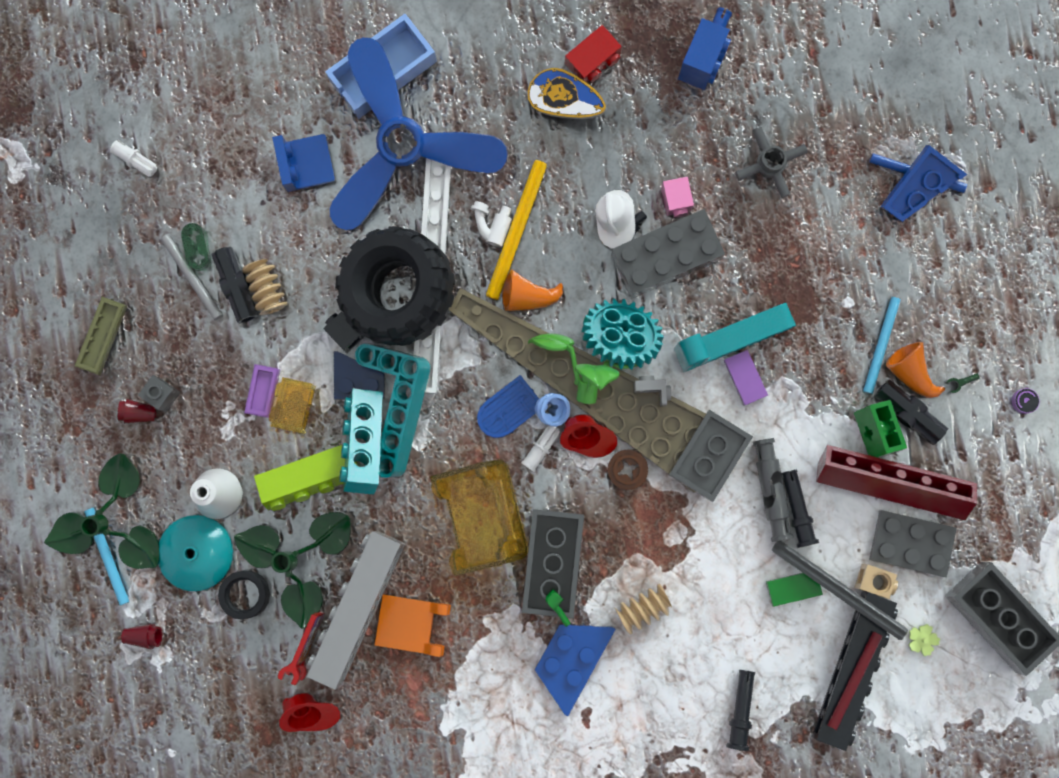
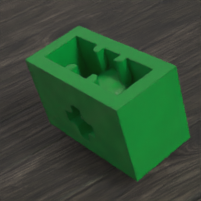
M891 400L872 404L854 412L868 455L881 458L907 449Z

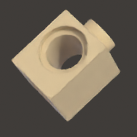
M861 564L854 588L890 599V596L895 594L898 587L897 574L868 564ZM877 575H880L883 579V585L879 589L873 586V579Z

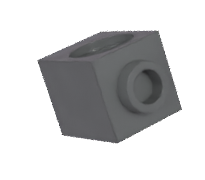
M152 375L138 396L157 410L167 412L181 392L162 378Z

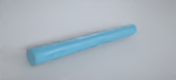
M891 297L863 389L864 393L872 395L901 301L899 298Z
M91 508L84 511L85 516L95 515V509ZM103 534L93 536L119 605L129 603L130 601L105 536Z

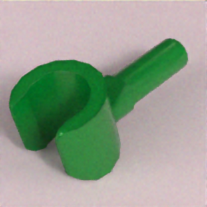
M552 590L545 600L555 613L558 614L564 626L567 627L571 623L563 610L558 606L564 599L556 591Z

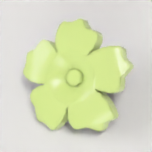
M925 624L920 626L919 630L913 627L909 631V639L913 640L908 644L911 651L917 653L921 651L923 656L931 655V652L934 651L931 645H939L940 641L936 633H931L932 626Z

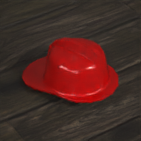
M580 414L568 417L565 422L564 431L560 436V444L565 449L597 458L609 455L615 450L617 437L610 429L598 425L591 416Z
M300 693L283 700V714L279 719V726L286 732L323 731L331 728L339 721L340 711L333 704L317 702L311 694Z

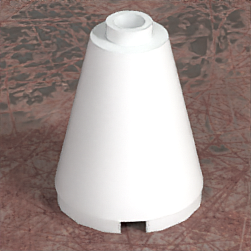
M211 469L202 473L190 489V496L195 508L202 515L212 519H221L229 516L238 509L242 501L243 490L238 478L224 469Z

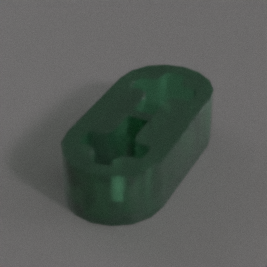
M189 223L183 227L181 232L186 261L194 270L203 271L211 263L207 236L201 226L196 223ZM192 230H195L197 233H199V235L196 236L197 244L195 245L194 241L188 237L192 234ZM196 250L204 257L199 265L193 261V259L197 258Z

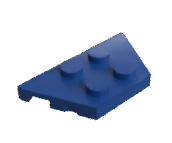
M559 624L539 660L535 671L566 716H569L616 629L614 627L571 624L565 627L564 624Z

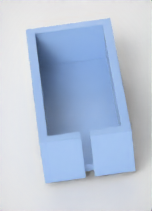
M403 14L372 37V39L380 43L385 51L395 76L398 90L437 62L435 51L406 14ZM348 55L325 71L331 84L340 96L344 98L358 119L372 110L356 82L348 62Z

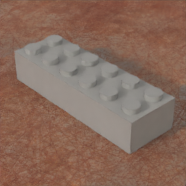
M372 531L369 535L366 534L360 547L364 551L361 557L355 558L350 568V573H353L350 581L348 583L345 582L340 590L339 596L342 597L340 604L332 608L328 617L331 624L326 631H322L317 641V645H320V648L315 655H311L307 663L306 669L309 670L308 678L334 690L343 684L406 543L379 531Z

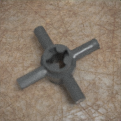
M762 127L755 128L753 134L761 150L756 164L736 171L735 175L738 181L757 173L764 177L773 178L781 198H785L790 195V191L782 172L786 168L787 161L807 154V147L803 144L785 152L779 146L769 145ZM769 157V160L772 162L777 160L778 164L770 167L766 158Z

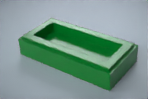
M804 573L766 581L773 607L823 595L821 585Z

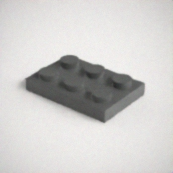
M708 410L669 473V476L711 502H714L753 436L713 411Z
M879 510L869 560L947 578L957 528Z

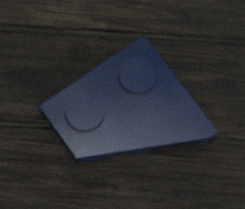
M334 351V400H345L346 397H350L353 388L383 392V399H385L384 373L361 366L355 359Z

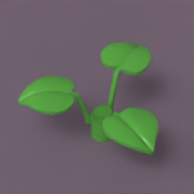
M547 333L528 340V344L533 343L547 350L569 351L575 376L574 384L578 385L576 396L578 402L584 404L596 403L598 389L602 390L608 383L619 377V371L609 366L610 361L607 359L603 365H577L575 351L572 346L575 341L567 336ZM614 363L613 366L619 368L618 363ZM624 364L623 369L629 368L627 364Z

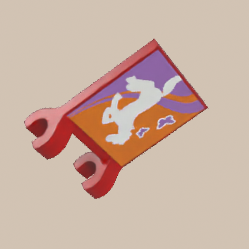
M320 611L311 615L291 664L279 671L278 679L283 680L285 674L289 676L293 674L291 684L295 686L299 680L302 681L306 678L308 669H306L305 660L324 617V612Z

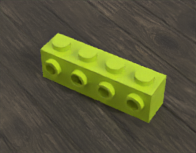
M342 445L255 475V482L264 507L268 511L281 510L286 507V504L294 501H306L311 495L319 492L322 494L334 490V487L344 484V482L339 480L341 466L345 467V459L341 458ZM359 461L354 462L357 466L361 467Z

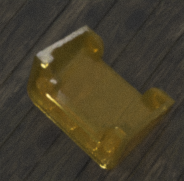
M503 460L480 462L430 476L433 494L440 500L446 499L458 546V549H454L449 557V564L454 576L511 563L527 557L528 547L508 467Z

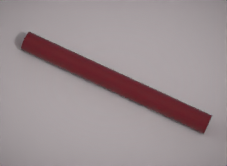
M873 631L827 724L829 727L835 730L838 729L883 637L882 635Z

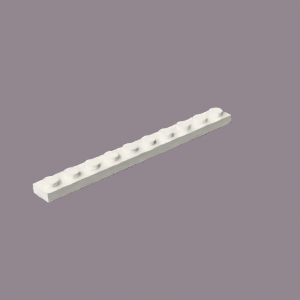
M426 158L421 234L434 242L446 255L451 166ZM436 326L432 330V335L424 340L414 341V355L427 359L430 364V373L425 390L427 394H437L441 326ZM416 363L413 364V373L417 370Z

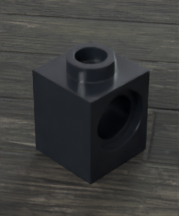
M341 311L339 314L334 313L326 320V326L323 329L343 351L348 353L364 336L348 324L344 313Z

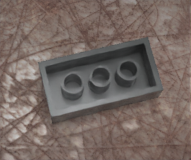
M705 209L617 246L611 252V256L631 299L722 260L725 255Z
M533 509L522 613L559 617L545 600L546 596L554 590L564 599L558 606L563 610L567 618L574 619L584 522L583 514Z
M980 562L945 595L1015 673L1027 676L1059 646L1058 633L992 562Z

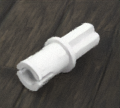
M116 140L111 145L110 153L125 161L128 167H134L148 177L153 176L157 171L156 164L142 156L141 151L138 149L130 148L121 140Z
M548 425L537 442H533V448L521 463L535 472L544 456L550 454L549 449L561 434V430L555 426Z

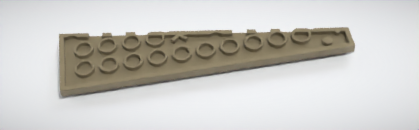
M461 288L453 301L452 307L449 308V312L604 427L613 431L616 436L668 474L706 413L671 396V401H667V406L660 407L659 392L634 393L633 383L639 381V379L614 366L611 368L619 371V377L608 383L602 390L598 389L596 403L584 404L576 400L578 385L574 384L575 376L569 351H552L541 348L533 343L528 344V340L547 334L548 332ZM573 346L577 365L591 364L597 366L604 364V361L600 362V359ZM685 486V487L688 488L690 491H692L693 493H695V491H693V490L690 489L689 487Z

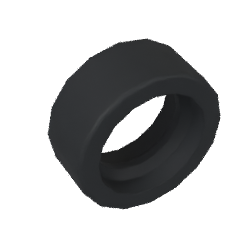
M247 570L235 572L226 577L220 585L218 593L219 604L223 611L230 617L240 620L256 617L263 612L269 603L270 597L269 586L263 576L254 571ZM240 580H250L257 586L259 591L257 603L248 610H240L233 606L230 601V589L233 584Z

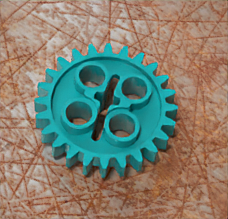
M613 298L611 304L603 300L602 306L596 303L594 309L590 308L588 314L585 315L581 330L584 333L582 340L588 341L587 349L594 348L593 356L601 355L600 362L606 359L609 360L610 367L614 363H618L620 369H623L624 364H627L630 370H633L635 364L642 368L644 362L649 365L652 358L656 359L663 345L664 335L661 334L663 328L657 326L659 320L651 319L652 312L644 313V306L636 308L634 301L631 305H627L625 299L622 300L621 304L615 298Z

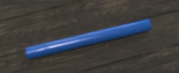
M872 153L869 163L903 174L911 166ZM956 181L949 186V189L965 193L967 184Z

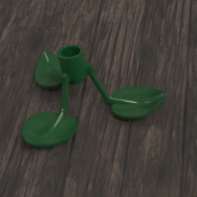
M119 453L113 456L105 464L99 475L101 492L108 495L113 494L112 498L99 510H96L95 515L84 518L78 513L69 512L60 516L44 541L47 546L62 553L80 554L88 550L92 545L93 536L100 534L125 538L118 548L119 557L125 565L135 569H154L159 563V542L150 529L143 526H135L131 529L129 535L124 532L111 531L108 529V520L103 515V512L116 501L118 496L122 498L130 497L139 488V473L125 454Z
M331 512L317 517L309 528V534L316 542L294 552H277L276 550L280 545L279 536L273 528L266 525L254 526L234 535L238 550L252 566L257 568L272 566L274 571L285 573L286 577H290L297 582V584H292L285 588L281 595V605L286 615L296 622L301 629L307 627L312 614L320 612L323 596L320 587L315 582L310 581L302 584L301 579L292 573L298 564L297 556L318 545L326 554L342 552L347 547L351 536V518L347 514Z

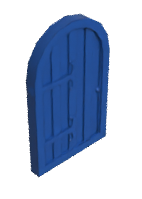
M519 375L499 392L487 399L479 408L477 420L481 431L493 438H502L513 433L515 429L536 414L534 408L539 398L523 377Z

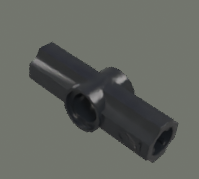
M230 246L216 250L211 255L221 278L219 279V284L224 296L230 302L237 323H247L259 316L258 311L255 309V303L249 291L250 284L246 282V274L240 268L234 249Z
M890 379L874 395L880 402L891 400L897 420L905 427L914 429L931 445H935L941 440L949 429L928 412V407L921 400L912 395L909 396Z

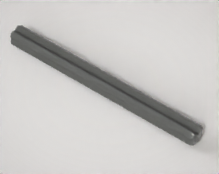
M777 541L773 546L772 551L898 640H902L908 633V629L784 542Z

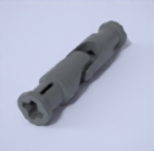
M774 438L753 441V446L756 447L758 457L756 465L767 521H770L773 535L771 541L776 542L793 539V534L790 533L788 523L790 514L779 459L775 456L773 445L775 440Z

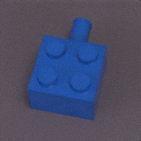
M719 7L712 22L704 18L701 19L682 63L678 80L702 90L706 89L708 83L713 84L731 39L727 38L730 29L726 28L732 16L728 9L723 18L721 16L724 8Z

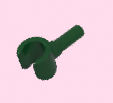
M976 373L961 379L950 378L945 384L954 381L957 384V388L949 393H956L961 389V386L978 380L980 377Z

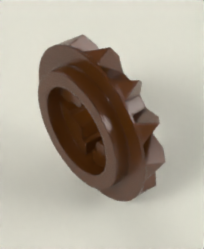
M619 451L609 462V479L618 488L624 490L636 489L647 478L648 464L645 458L637 451ZM622 460L629 466L638 465L632 471L633 480L627 474L618 475L624 469Z

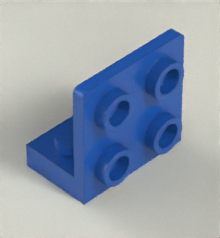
M325 134L286 142L282 135L272 137L281 182L287 192L335 182Z

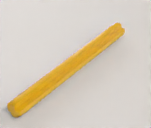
M535 160L486 292V296L490 299L498 300L547 168L546 163Z

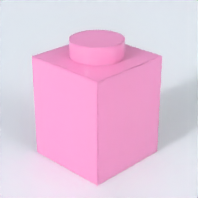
M688 177L663 181L661 190L667 216L674 215V218L687 216L694 206Z

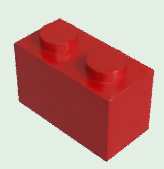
M601 25L565 55V65L574 75L586 83L589 81L592 83L601 76V71L606 66L612 67L619 61L622 46Z

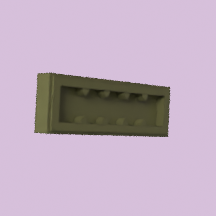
M101 297L75 367L101 375L127 305Z

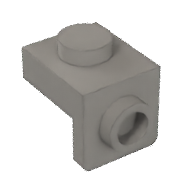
M652 375L639 376V381L633 383L634 393L659 392L660 407L667 406V401H671V386L666 385V379L654 380Z

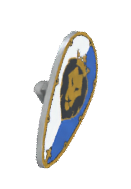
M560 68L546 69L537 74L530 82L527 91L528 100L532 107L542 114L553 117L588 119L601 116L607 110L603 98L593 87L576 75Z

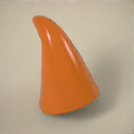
M511 269L503 286V308L505 311H519L548 307L557 303L563 295V284L560 283L555 288L546 289L533 284Z
M915 342L904 346L888 358L886 367L915 393L926 398L938 397L945 391L944 387L934 385L930 379L925 361L923 342Z

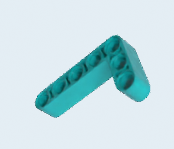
M783 303L702 337L700 333L678 342L674 352L682 371L687 372L795 327L796 324L787 303Z
M362 344L355 351V359L359 365L396 375L381 436L379 476L382 478L399 477L405 473L429 378L430 364L427 359L380 345ZM372 351L373 357H372V360L370 361V359H369V354H370V352ZM392 357L395 359L393 367L391 366ZM414 363H416L417 370L415 373H413L412 366ZM408 387L411 390V395L409 398L406 394ZM402 412H403L404 415H405V419H404V422H403V423H402V421H401V419H400V416H401V413H402ZM396 436L398 437V440H399V444H398L397 447L395 446V443H394ZM390 461H391L392 464H393V469H392V471L389 470V462H390Z

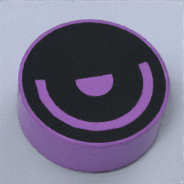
M1024 388L1013 394L1011 403L1014 410L1018 413L1028 414L1038 408L1040 400L1034 390Z

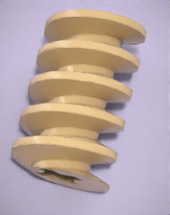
M267 259L254 261L242 269L243 273L247 274L246 282L251 284L249 291L255 293L252 296V300L258 302L255 305V309L261 312L259 315L275 313L288 305L287 302H279V299L285 296V294L276 293L281 284L273 283V280L278 278V274L269 273L275 268V265H267Z
M657 584V593L651 588L647 589L648 598L639 593V602L631 597L629 598L630 607L621 602V611L619 612L615 608L625 630L630 635L633 634L632 625L636 626L639 630L642 629V620L646 624L651 625L650 616L659 621L660 611L669 616V607H672L661 584Z

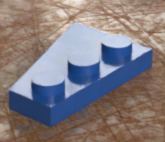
M926 145L880 207L903 222L925 206L929 200L939 193H943L950 185L968 174L933 147Z

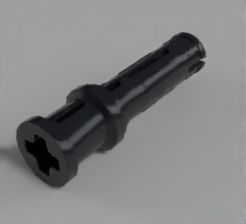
M795 469L783 472L782 476L794 520H791V526L795 528L798 539L796 545L797 548L817 544L819 539L815 537L812 526L814 520L811 516H808L797 474L798 471Z
M739 669L734 718H731V721H729L731 734L730 741L726 744L727 748L749 751L750 747L747 745L749 729H752L749 716L756 672Z

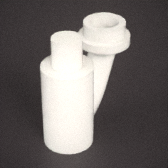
M475 201L470 209L475 212L479 233L486 240V243L502 248L512 220L509 217L511 208L502 206L500 213L495 214L489 229L484 215L489 213V206Z

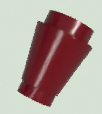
M126 399V401L119 402L117 419L118 421H124V424L155 422L156 408Z
M155 624L124 628L121 634V641L123 644L152 650L154 647L161 645L162 629Z

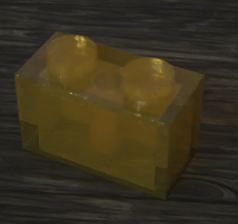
M282 377L281 383L278 382L275 389V397H278L276 406L271 408L269 414V421L272 422L271 427L305 435L316 386L312 383Z

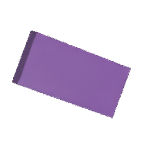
M748 350L724 360L744 406L768 396Z
M254 364L245 414L271 418L280 369Z

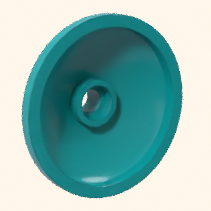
M191 515L176 520L164 531L159 541L158 564L160 570L172 585L182 590L202 591L217 585L227 575L233 562L234 548L228 531L218 521L206 516ZM189 549H193L195 552L193 558H189L187 555Z

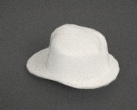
M613 190L606 193L596 204L597 230L603 244L613 249L631 241L635 235L634 204L629 194L622 190Z

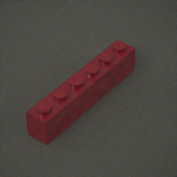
M831 445L826 446L818 461L816 482L961 520H966L977 505V483Z

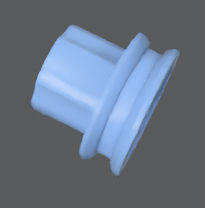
M549 393L537 400L534 408L540 421L549 426H560L570 416V404L560 394Z

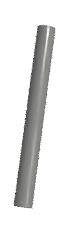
M164 235L160 240L214 320L220 319L223 314L170 235Z

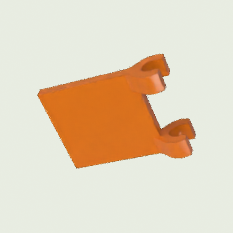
M383 594L375 646L423 653L436 657L443 656L445 645L430 643L434 614L450 615L451 605Z

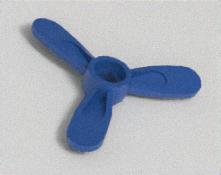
M363 37L351 44L348 51L349 65L362 95L381 123V127L376 136L378 153L349 179L332 201L330 217L338 228L354 230L361 226L382 198L396 168L409 166L417 162L421 156L454 168L482 173H494L504 166L508 156L507 147L501 139L495 136L469 132L424 133L422 127L415 120L403 116L397 82L380 43L372 38ZM401 124L406 125L405 128L413 134L414 140L417 141V146H414L408 154L402 155V159H400L389 148L386 137H389L393 130L400 128Z

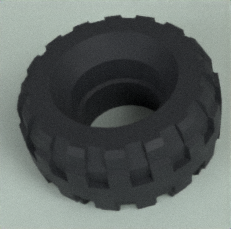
M389 226L388 229L384 230L376 229L368 232L363 240L358 239L350 247L351 251L348 256H343L339 265L341 267L340 275L336 276L335 289L339 293L336 300L348 324L364 337L390 346L410 345L414 341L424 340L432 335V330L436 326H441L447 318L445 314L448 308L452 307L454 295L452 294L455 285L454 273L451 271L449 265L451 263L447 256L434 242L423 234L399 226ZM408 266L412 268L416 278L413 296L401 308L387 310L384 308L380 298V289L384 278L398 267Z

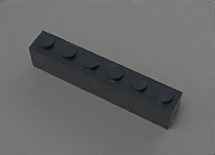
M861 592V597L896 620L898 614L896 602L869 592ZM857 610L854 612L812 733L814 739L844 751L854 742L856 732L853 730L856 721L859 722L863 716L864 707L862 704L865 696L868 697L871 693L873 683L870 681L873 672L878 671L881 663V658L879 657L882 647L885 648L889 641V633ZM874 631L883 637L838 729L835 730L827 724Z

